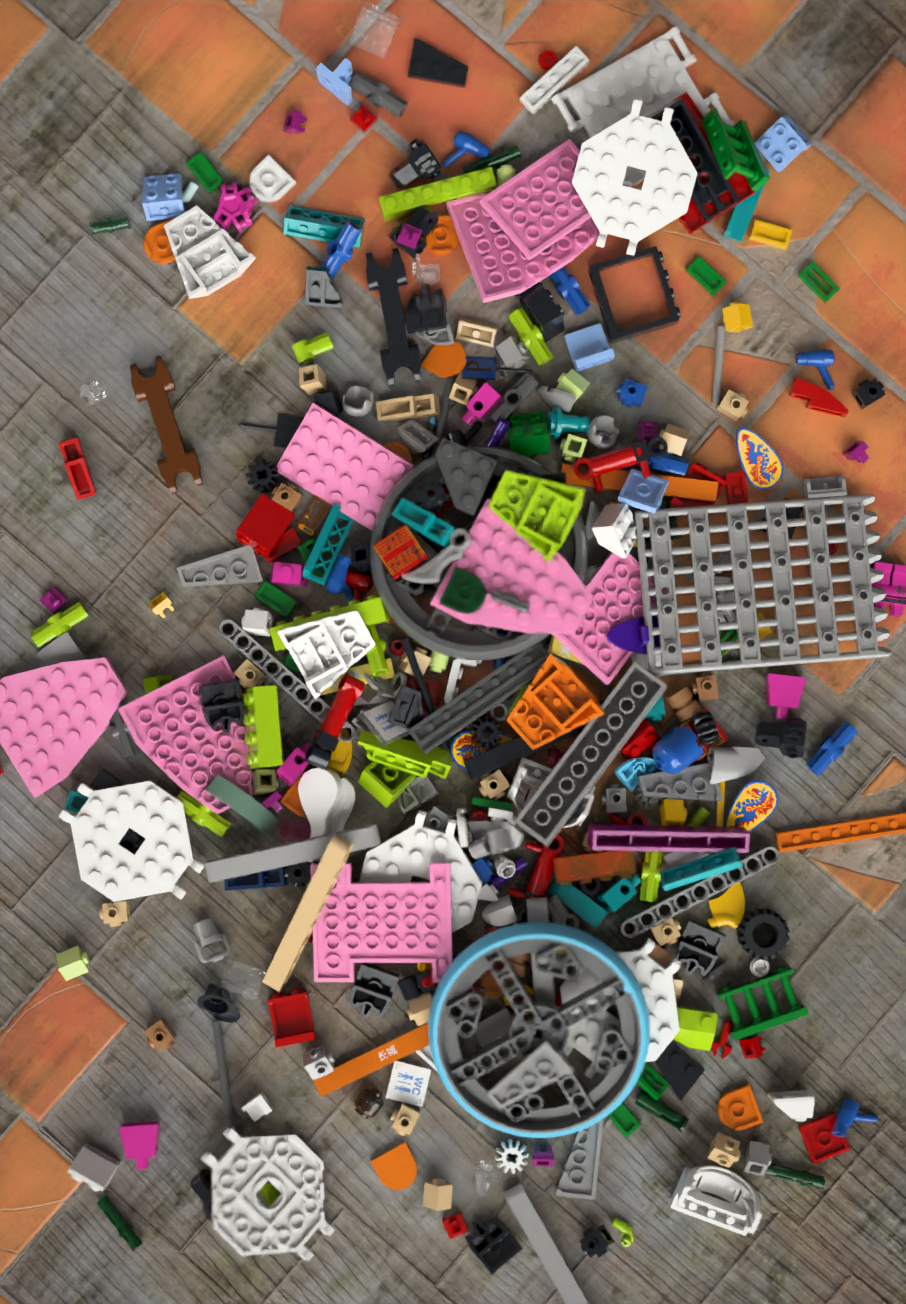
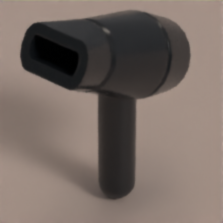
M477 421L465 435H463L461 430H452L446 435V438L461 446H467V443L482 428V422Z

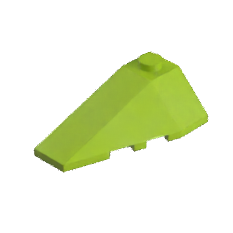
M677 1006L680 1031L673 1040L692 1049L710 1051L716 1032L718 1014L711 1010Z

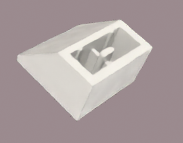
M627 503L605 505L592 527L599 545L621 558H627L637 540L633 514L629 510Z
M86 1143L67 1172L71 1174L73 1179L80 1182L83 1180L88 1183L91 1189L103 1191L110 1183L121 1162Z

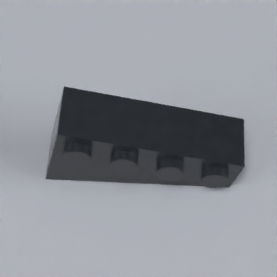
M541 280L515 296L521 297L519 301L525 312H531L529 315L532 323L537 328H541L543 340L546 343L565 331L562 316L564 311L559 304L555 305L552 301L554 298L551 292L543 288Z

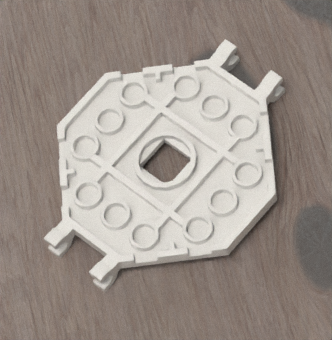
M635 99L631 114L582 143L572 181L573 186L600 231L596 246L604 248L608 234L630 240L626 254L633 256L635 255L638 241L687 213L697 177L696 169L670 125L674 109L665 107L662 121L639 116L643 101ZM627 166L646 170L642 190L623 186Z
M151 780L95 791L85 783H82L77 791L89 797L80 812L77 816H74L64 809L59 815V818L71 824L81 880L114 902L169 891L182 900L187 891L176 885L182 873L189 865L200 874L205 866L193 858L183 802ZM129 828L146 838L136 854H133L119 844Z
M419 810L414 825L367 851L359 882H411L412 875L430 880V862H450L452 932L472 922L482 881L454 835L457 820L449 819L446 832L423 826L427 812Z
M648 938L641 949L615 952L634 974L646 1000L650 1020V1041L645 1062L656 1061L680 1031L673 974L681 967V962L674 957L667 968L655 961L648 955L655 947V942ZM580 963V976L574 980L565 979L560 986L562 1004L601 984L603 981L593 971ZM608 989L604 993L612 995L614 990ZM589 999L587 1004L594 1005L597 1001ZM608 1007L569 1027L568 1040L563 1047L567 1057L572 1049L575 1048L592 1061L584 1073L589 1079L597 1071L595 1067V1054L604 1026L611 1023L617 1025L621 1030L620 1020L607 1011ZM576 1008L569 1010V1013L571 1014H577L579 1012V1010ZM615 1033L607 1035L608 1038H615L617 1036ZM621 1049L617 1051V1054L624 1055L627 1051ZM602 1059L599 1061V1063L603 1065L609 1062L607 1059Z
M227 1128L222 1134L233 1145L219 1161L207 1152L200 1158L212 1168V1228L242 1256L297 1252L303 1260L309 1261L314 1255L304 1244L319 1228L322 1233L330 1236L335 1231L325 1221V1212H323V1161L297 1135L240 1137L232 1128ZM267 1181L281 1193L269 1208L256 1197V1193Z

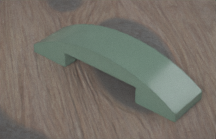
M216 774L205 790L252 823V826L266 836H269L279 821L259 802L218 774Z

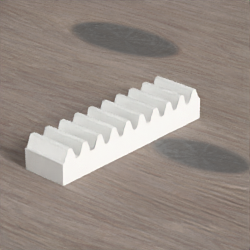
M577 46L574 47L525 92L519 101L532 114H535L538 109L542 108L543 104H546L555 93H558L566 83H569L578 72L580 73L588 65L589 59Z

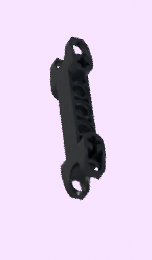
M398 248L393 249V262L385 268L375 264L372 252L366 253V275L369 291L379 290L389 349L379 351L382 368L387 377L389 387L395 386L394 373L401 367H407L412 371L415 382L421 381L418 344L408 345L398 286L408 284L405 266Z

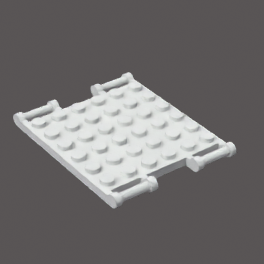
M677 26L551 98L568 123L569 131L574 132L584 126L590 138L631 114L634 99L643 101L639 116L647 117L685 92L688 93L704 117L710 112L708 106L712 104L714 108H717L722 122L734 126L735 123L733 120H730L718 100L717 92L703 100L685 68L695 63L697 59L689 51L679 34L680 30ZM672 38L685 58L682 62L669 42ZM568 99L579 118L578 121L574 120L563 100ZM627 166L623 186L632 187L643 181L646 175L645 170Z

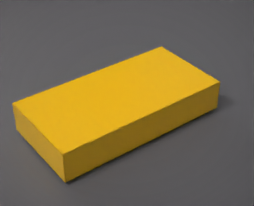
M755 219L749 239L786 250L792 230Z

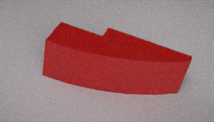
M798 378L793 380L789 397L808 401L806 409L843 418L848 415L849 410L824 389Z
M79 436L59 441L58 444L65 461L64 464L77 500L96 495Z

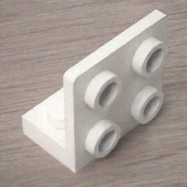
M489 807L488 816H491L492 821L503 822L504 819H507L506 822L515 827L514 821L516 816H513L512 811Z

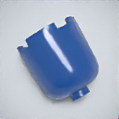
M684 725L682 727L675 726L654 745L652 756L655 766L668 774H676L698 760L703 754L702 745L698 746L695 740L698 738L697 735Z

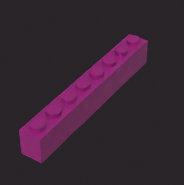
M589 824L587 843L592 850L721 852L735 847L737 853H749L750 833L744 827Z

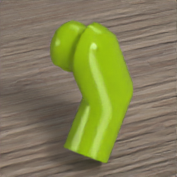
M615 1217L611 1226L620 1230L621 1244L628 1247L634 1239L632 1227L618 1217Z

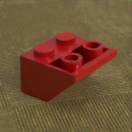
M644 718L620 750V753L626 760L643 756L653 759V747L661 738L653 726Z

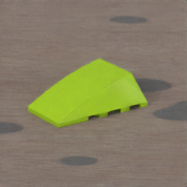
M505 470L488 507L504 522L514 528L516 533L527 540L535 550L539 551L550 562L565 542L582 507L585 489Z

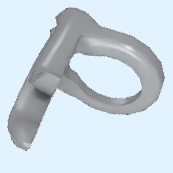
M404 672L396 673L391 681L379 677H374L373 680L367 673L363 674L367 683L374 690L378 691L377 697L396 698L400 689L396 682L399 676L401 677L402 685L406 686L407 676Z

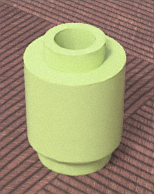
M501 165L497 169V188L516 175V170L511 165Z
M431 650L430 657L432 659L428 665L431 667L430 670L441 673L442 670L446 671L450 657Z

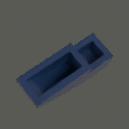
M286 866L225 879V891L289 885L288 878H285Z

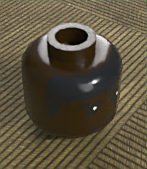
M372 1088V1090L363 1089L354 1102L355 1111L365 1119L369 1117L374 1118L384 1105L381 1099L382 1094L375 1088Z

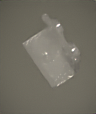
M367 3L361 8L350 44L385 58L395 30L401 26L403 18Z

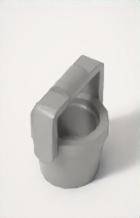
M212 918L193 925L197 939L194 946L202 963L219 961L231 952L224 933H219ZM221 941L225 951L217 952L205 958L202 949Z

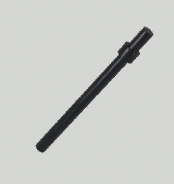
M405 637L401 639L427 711L431 715L436 710L409 638ZM447 740L440 744L442 750L449 748Z

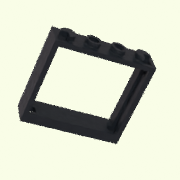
M656 246L635 252L634 256L628 254L591 265L588 268L610 344L670 327L679 322L681 313L679 307H675L673 301L675 299L674 290L669 288L667 282L669 281V274L667 269H663V255L661 251L658 252ZM652 256L670 317L618 332L599 271Z

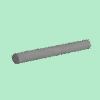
M724 326L717 327L712 404L715 405L720 404L725 338Z

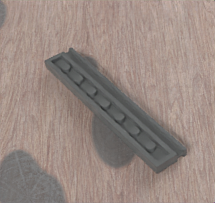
M540 642L522 651L408 730L423 753L427 754L533 681L549 654Z

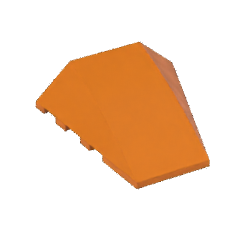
M550 654L506 721L534 750L570 732L574 728L605 714L595 694L569 665L553 654Z

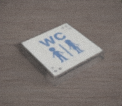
M392 700L364 711L360 715L361 719L383 746L410 734L409 729L388 722L394 706Z
M402 1060L393 1062L385 1099L423 1108L433 1068Z

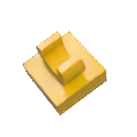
M164 591L148 603L152 611L156 615L160 614L162 618L166 617L163 613L165 608H169L172 612L174 611L171 605L172 602Z

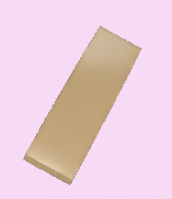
M436 394L416 397L407 396L376 402L378 421L405 420L440 415L439 397Z

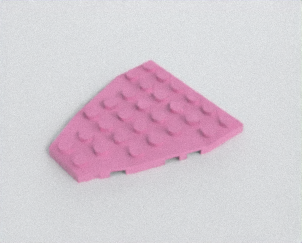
M483 192L447 201L446 203L483 303L524 292L570 263L596 241L600 233L591 217L537 256L528 260L480 204V199L489 193Z
M487 499L468 533L471 536L470 546L465 549L461 559L453 561L430 604L468 624L498 627L524 633L575 634L593 600L592 595L558 552L548 562L527 540L516 533L514 528L504 522L488 507L491 500ZM456 567L480 578L486 588L485 603L478 611L472 614H460L439 604ZM494 589H498L503 594L507 593L520 598V601L525 600L530 603L527 613L519 611L518 608L514 609L501 604V601L496 602L491 599V594Z
M224 655L118 708L136 745L181 789L215 814L230 808L224 802H220L205 791L216 774L222 776L249 796H253V786L251 785L252 771L246 761V755L249 753L248 745L245 744L247 726L244 725V722L243 725H237L233 721L230 734L222 731L220 723L217 724L216 728L212 729L206 722L201 708L199 685L236 679ZM240 687V694H241V700H242V694H243V693H242V689H241V687Z
M107 657L61 662L0 679V743L34 798L70 776L75 766L81 762L86 752L92 748L106 730L111 717L120 706L119 703L127 694V688Z

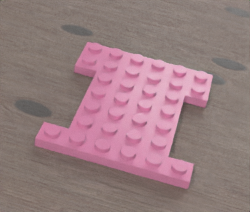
M430 862V882H352L351 863H345L313 928L314 982H354V963H432L433 982H440L447 969L453 963L450 862ZM319 863L310 864L311 880Z

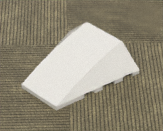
M197 205L164 225L189 299L210 295L241 276L256 259L254 255L246 251L238 241L236 242L229 236V233L221 229Z
M357 610L277 631L315 699L326 688H329L340 675L344 674L350 666L376 645Z

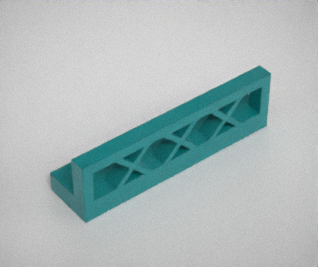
M764 185L756 193L735 205L723 237L738 243L742 242Z
M289 205L284 219L283 234L330 243L333 239H337L345 223L348 221L359 225L363 231L365 219ZM362 231L353 247L360 248Z
M334 503L303 569L302 577L321 585H325L337 555H339L354 522V519L340 512L341 506ZM338 517L349 521L346 527L338 528L336 523ZM338 534L340 542L331 545L329 537ZM330 550L333 556L332 559L323 561L321 554ZM323 567L325 572L323 578L313 575L314 569Z
M733 847L660 871L659 873L664 890L669 891L742 867V862L736 848Z

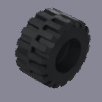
M757 908L754 911L750 910L747 912L748 914L743 916L741 923L738 925L739 930L737 931L738 942L741 944L742 949L751 956L767 960V958L773 959L776 958L777 954H782L783 948H787L788 945L786 943L790 939L788 936L790 931L786 926L787 922L783 920L781 915L769 909ZM761 922L769 923L774 930L772 940L766 945L756 944L752 937L755 926Z

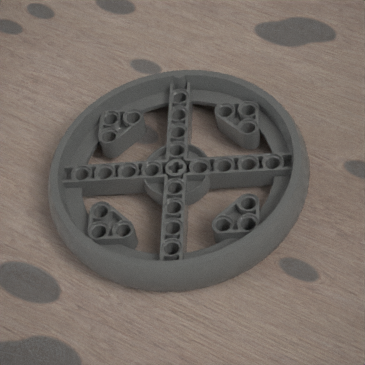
M486 445L464 446L497 460L498 464L494 470V476L503 477L505 470L528 476L552 473L537 461L510 449ZM435 455L425 459L405 473L393 486L382 503L375 519L370 543V566L374 585L386 611L395 623L408 636L430 650L445 656L465 660L504 658L529 649L546 638L549 633H524L508 630L506 636L500 637L497 635L498 627H482L479 624H476V627L480 632L452 628L449 625L454 618L453 616L438 608L430 616L411 597V595L418 596L422 594L424 583H420V587L413 590L410 588L412 581L405 580L403 577L400 580L392 578L372 546L404 526L405 523L392 515L393 511L402 498L416 505L419 498L416 497L420 485L424 486L425 481L429 483L435 481L440 483L442 488L447 487ZM450 493L445 494L447 496L446 501L452 500ZM579 511L565 542L558 551L584 584L588 562V541L584 522ZM473 524L465 526L462 529L469 533ZM459 535V536L456 538V542H457L459 539H464V540H465V536H464V535ZM419 565L415 566L414 568H412L411 570H409V571L406 572V573H409V572H411V571H414V570L418 569V568H419ZM444 617L446 619L445 624L442 626L436 625V618Z

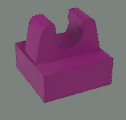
M298 110L288 112L283 132L288 134L305 132V129L300 127V122H307V118Z
M403 223L396 242L416 249L422 230Z
M638 421L637 441L646 440V442H649L652 438L657 437L658 422Z
M856 441L843 455L847 460L865 463L869 459L865 453L868 446L864 441Z
M52 586L39 601L55 614L68 600Z
M277 790L264 800L262 804L266 809L272 806L278 813L284 808L281 802H279L283 795Z
M536 1144L533 1153V1166L553 1167L554 1152H552L551 1145L547 1144V1150L542 1152L539 1149V1144Z

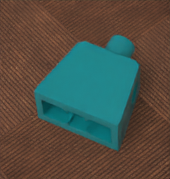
M635 873L628 878H618L594 898L608 913L615 912L637 893L635 887L641 883V880Z

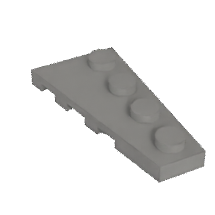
M249 545L177 567L182 587L264 582L254 549Z
M705 763L686 767L676 774H668L663 771L637 777L642 797L719 802L723 800L719 783L709 784L713 764Z
M545 1040L487 1092V1096L502 1109L523 1098V1096L539 1090L542 1086L574 1072V1068Z
M603 1119L585 1129L577 1131L555 1192L556 1196L595 1200Z

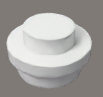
M754 958L750 963V971L757 977L767 975L770 970V964L767 960Z

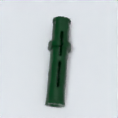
M516 145L503 152L497 151L495 155L463 166L464 173L467 174L489 167L494 168L499 165H505V163L521 157L519 148Z
M772 1163L764 1174L800 1183L801 1186L808 1185L823 1189L825 1185V1176L809 1173L808 1170H795Z
M107 1195L96 1203L119 1232V1237H122L127 1242L132 1251L143 1243L133 1231V1226L125 1221Z

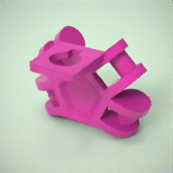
M237 181L230 185L222 183V194L213 220L225 231L229 229L233 222L240 233L244 227L253 225L250 221L253 206L258 203V199L253 197L250 187L238 191ZM223 214L227 216L226 220L222 219ZM242 214L244 219L238 222L235 217Z

